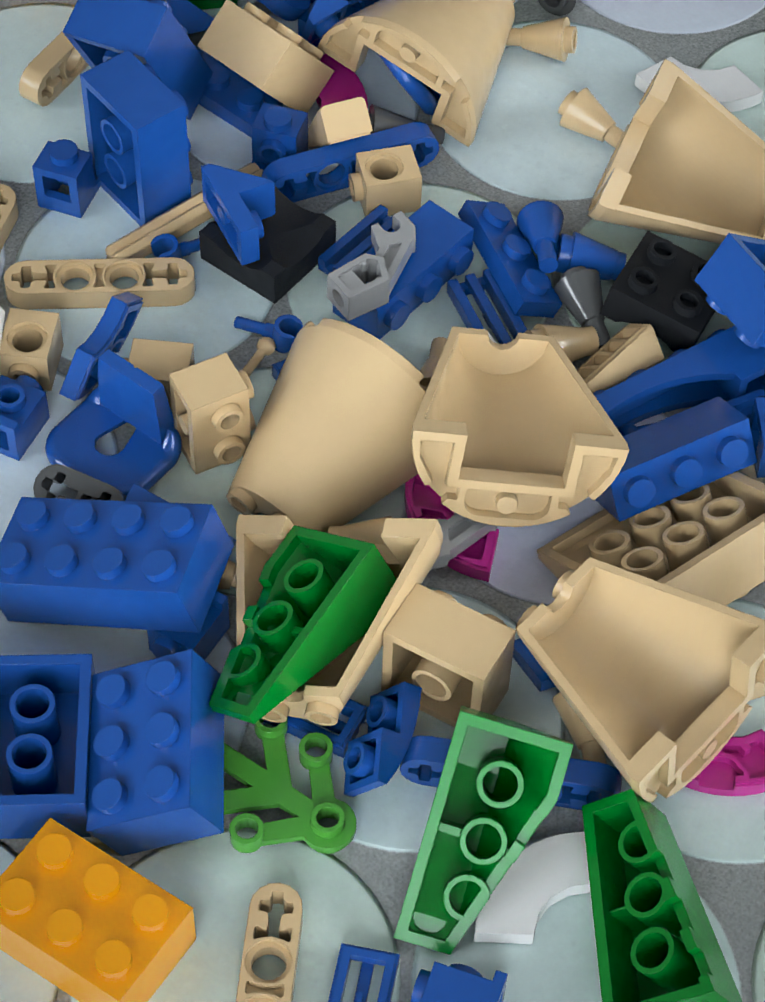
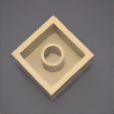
M226 0L197 45L287 107L304 112L310 110L334 73L333 69L320 61L324 55L323 51L249 1H247L242 9L232 1Z
M416 583L383 631L381 691L404 681L421 687L419 710L453 727L456 725L461 705L493 715L509 690L516 630L508 627L501 619L494 615L481 614L458 603L454 597L440 590L433 591Z

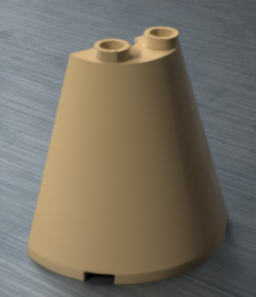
M380 0L334 24L324 34L317 48L354 73L365 62L369 48L441 94L431 123L444 128L447 134L469 147L474 141L514 23L515 10L513 3L515 0Z
M664 59L609 160L591 200L587 216L596 221L718 244L722 243L728 233L765 240V142L671 61Z
M323 318L318 325H315L310 320L301 328L294 339L226 495L228 502L244 515H251L252 513L258 515V513L265 515H287L296 526L328 533L329 526L345 525L418 474L413 458L411 435L413 422L426 392V388L419 384L425 376L393 348L360 328L334 319Z
M455 326L451 328L413 422L411 435L413 458L418 474L424 485H429L441 497V503L465 518L501 527H524L552 522L570 515L569 508L582 502L587 497L594 501L613 483L620 473L629 452L628 443L554 336L518 333L511 342L498 344L489 338L488 330Z
M238 515L236 522L237 646L241 644L247 626L242 621L247 607L257 604L263 589L259 582L263 567L294 526L287 515ZM385 518L381 534L385 544H375L397 580L367 633L261 719L274 723H283L290 716L307 719L322 726L337 724L339 714L383 646V631L415 584H422L439 557L443 542V532L437 519Z
M589 557L575 571L569 570L559 578L552 592V597L555 600L551 604L546 606L541 603L538 607L533 605L522 614L516 625V633L632 790L648 802H654L657 797L656 792L668 798L690 783L710 764L735 734L753 708L747 703L754 695L755 681L757 680L765 684V620Z

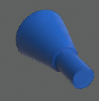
M535 201L526 205L519 212L516 221L517 227L537 255L539 269L544 273H552L558 268L556 250L563 227L564 215L562 210L552 202Z

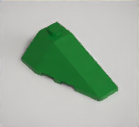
M461 705L393 938L451 955L490 899V895L525 849V845L541 822L557 803L573 750V743L521 723Z

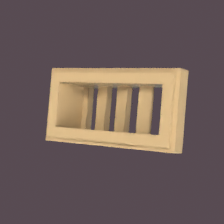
M356 97L321 107L308 128L309 148L330 145L371 134L370 132L373 129L365 99L363 97Z
M628 324L582 364L577 371L592 393L598 390H607L625 381L635 371L640 369L647 370L661 363L665 358L652 325Z

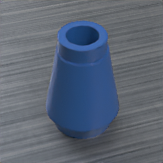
M575 231L572 235L561 233L556 250L558 268L555 272L564 273L571 268L584 266L587 269L597 270L600 273V280H616L626 265L627 254L618 252L614 248Z

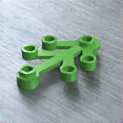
M288 717L285 722L273 728L262 725L263 719L254 724L255 734L262 740L266 769L224 743V772L247 786L246 788L224 790V815L279 807L293 816V818L263 823L257 815L252 813L237 815L229 826L230 842L234 849L241 853H252L261 846L305 841L315 851L331 854L342 850L350 844L356 833V816L348 804L335 798L330 772V764L333 759V744L327 735L319 732L309 733L299 743V760L301 765L309 770L312 799L292 787L284 738L288 730ZM313 747H319L325 751L319 757L310 756L306 752ZM324 818H332L337 820L338 823L333 827H323L318 821ZM243 828H252L257 832L255 836L248 839L237 835L238 831Z

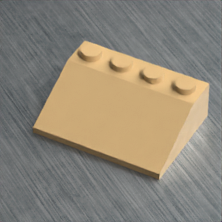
M736 471L620 522L606 509H603L539 548L537 554L541 562L558 579L569 570L575 571L591 557L727 606L734 600L747 595L750 590L765 581V484Z

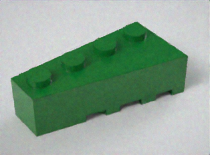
M632 789L583 805L582 814L602 1002H742L666 815L650 802L637 795Z

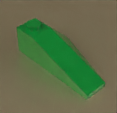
M296 525L293 526L263 567L259 577V582L263 589L257 604L247 607L242 620L247 629L241 644L230 650L209 702V706L213 711L255 724L367 633L397 580L375 544Z

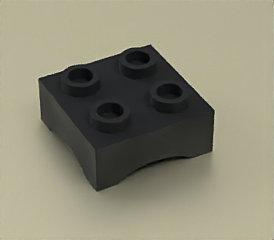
M276 186V212L273 216L261 220L264 227V237L259 239L260 260L242 266L216 221L208 223L199 231L201 259L274 304L318 264V257L336 242L335 220L323 213L310 212L296 205L282 194Z
M647 231L611 286L600 314L614 322L650 324L654 328L656 336L665 342L672 352L679 349H688L696 345L708 322L716 312L706 302L707 294L694 280L708 261L673 244L667 239Z

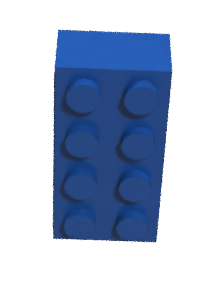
M21 497L0 542V610L8 621L200 633L234 544L212 504Z

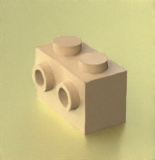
M223 353L170 373L169 380L174 427L178 430L182 439V452L195 474L222 464L234 463L244 456L251 440V431L256 428L249 406V399L254 398V389L247 372L244 369L237 371L228 354Z

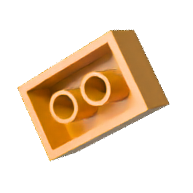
M52 818L48 819L0 876V949L79 1002H148L196 940L194 913L191 906Z

